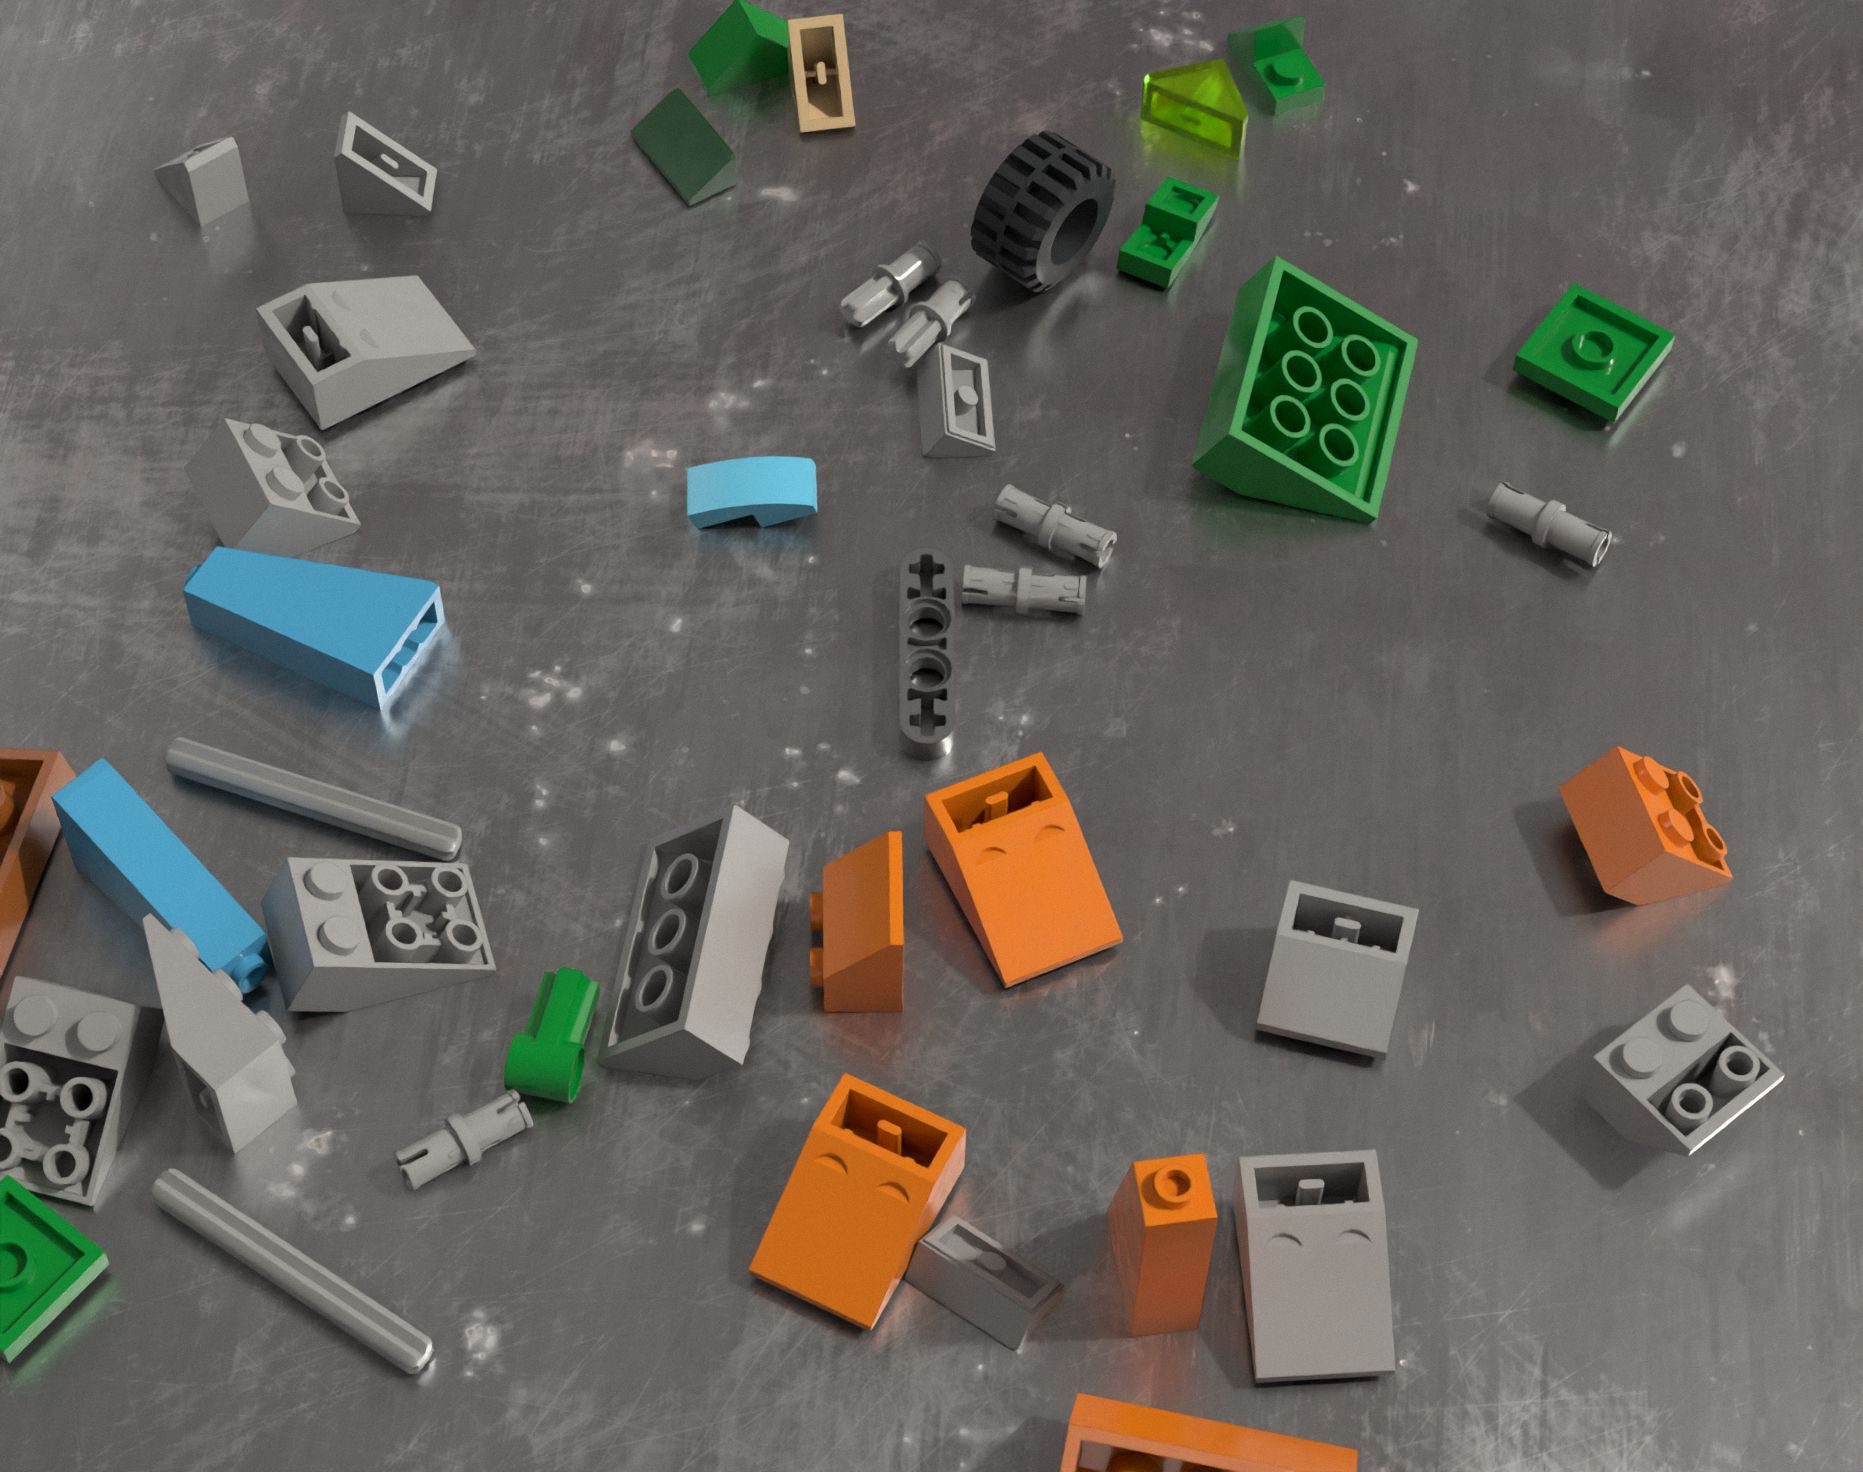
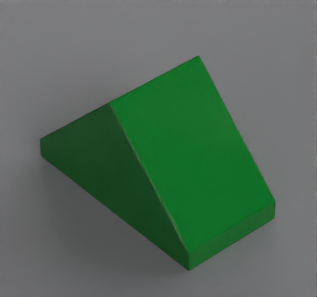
M734 0L688 52V61L707 96L711 97L787 74V21L743 0Z

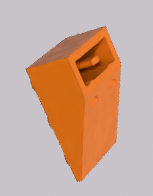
M1041 751L924 795L923 837L1004 988L1123 942L1122 933L1071 803Z
M844 1073L812 1126L748 1269L749 1274L871 1332L909 1266L918 1241L926 1236L965 1167L966 1128Z

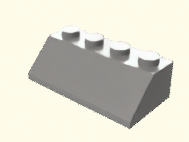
M732 804L648 840L598 1051L597 1063L605 1068L700 1081L743 1065L744 1057L750 1045L749 1033L756 1000L762 988L761 976L768 943L773 935V919L778 895L785 878L784 867L790 843L788 839L736 804Z

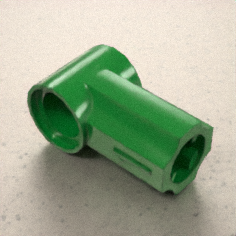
M559 967L555 971L544 972L525 1032H517L509 1048L504 1072L505 1090L508 1091L513 1088L517 1093L569 1104L573 1103L578 1093L584 1070V1043L600 996L598 982L586 977L582 971L571 968Z

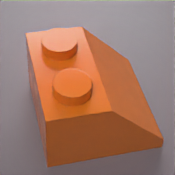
M888 831L823 866V892H810L811 931H823V948H810V987H823L824 1013L903 1012L902 831Z

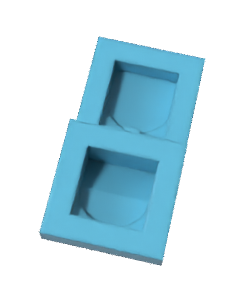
M792 456L747 457L687 468V516L697 529L753 514L761 527H766L817 513L816 464L812 458Z

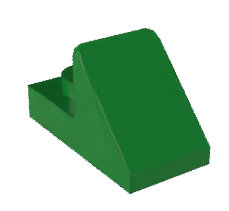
M1304 16L1276 19L1228 33V44L1273 115L1324 101L1326 84L1302 49L1306 21Z

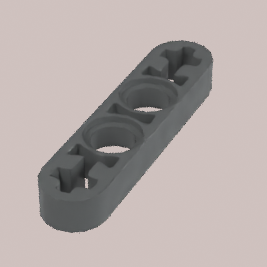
M921 547L908 552L902 558L899 567V740L902 749L907 755L916 760L932 761L947 755L953 748L955 740L954 567L952 560L943 551L937 548ZM920 573H932V597H920ZM931 618L940 622L944 628L935 636L924 637L914 633L910 626L918 619ZM931 668L940 672L944 679L940 684L926 688L914 684L910 676L919 669ZM921 709H933L934 735H921Z

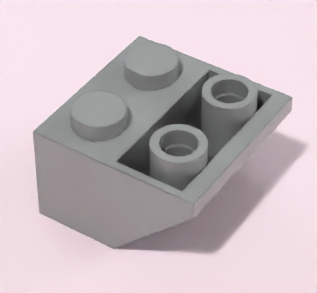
M224 418L184 467L223 545L227 548L293 558L354 534L361 526L349 503L347 491L338 483L326 461L324 449L314 439L306 435L295 436L271 430L259 423L247 424Z
M1290 880L1276 933L1256 1030L1385 1060L1419 909Z
M1687 983L1593 1056L1580 1096L1628 1142L1688 1157L1783 1080L1785 1074Z

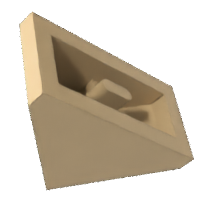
M843 14L787 20L788 78L799 132L855 126Z

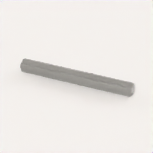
M183 737L175 738L165 755L167 770L172 774L444 861L453 860L461 846L463 836H461V828L456 824Z
M168 1168L153 1183L150 1193L157 1206L406 1373L417 1374L431 1358L434 1348L430 1337L179 1170Z

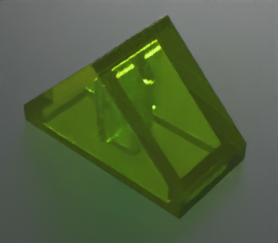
M1224 58L1147 74L1143 80L1141 120L1238 160L1241 158L1245 148L1249 113Z

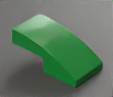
M1167 177L1146 203L1142 223L1119 250L1116 269L1169 288L1204 233L1218 205L1219 196Z

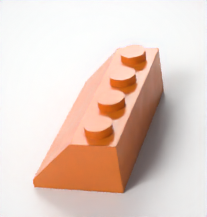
M1077 1392L1068 1425L1060 1472H1357L1358 1450Z

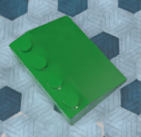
M1276 255L1238 289L1191 467L1240 495L1371 524L1378 517L1419 340Z

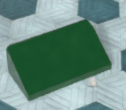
M674 89L667 94L631 130L632 138L689 206L737 184V164L734 152L681 89Z

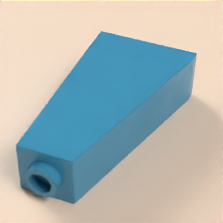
M216 546L202 565L199 564L190 571L182 590L193 627L380 711L445 622L440 586L432 581Z
M102 757L51 796L74 866L144 932L142 919L149 913L168 931L178 927L196 946L200 954V959L198 960L210 972L217 968L222 969L235 982L241 993H248L254 990L264 980L268 971L274 967L265 931L110 763Z

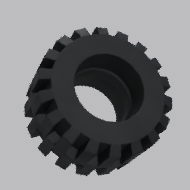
M1042 131L1038 135L1030 136L1021 145H1018L1000 164L984 189L971 226L972 249L976 251V255L1034 292H1039L1042 289L1046 291L1052 288L1079 266L1098 240L1107 222L1114 200L1116 180L1113 179V170L1055 132Z

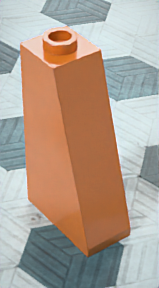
M1199 1153L1134 1161L1107 1208V1219L1130 1338L1196 1330L1200 1322L1218 1219L1205 1154Z

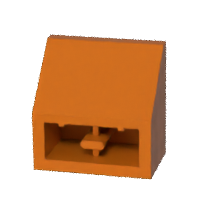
M1616 746L1558 787L1605 893L1642 906L1724 886L1734 879L1723 857L1727 854L1726 845L1720 834L1707 823L1699 807V804L1703 801L1701 792L1695 782L1685 772H1675L1658 764L1649 756L1641 757Z

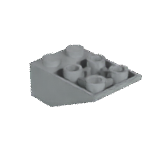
M418 275L308 283L256 308L265 355L321 430L476 356V349Z
M287 857L261 901L286 1011L350 1012L494 975L497 970L467 863Z
M149 913L142 919L171 1048L192 1112L236 1154L297 1105L291 1077L295 1075V1070L282 1049V1044L286 1042V1037L280 1026L267 1012L259 1010L254 1014L241 1002L243 1000L242 993L227 973L220 968L210 972L198 960L200 959V954L196 946L181 929L174 927L168 931Z
M22 976L14 977L0 1031V1181L8 1174L27 1190L94 1206L151 1075L165 1020L163 1009L45 980Z
M1376 1149L1240 1156L1238 1158L1232 1198L1255 1382L1394 1375L1396 1369L1386 1216Z

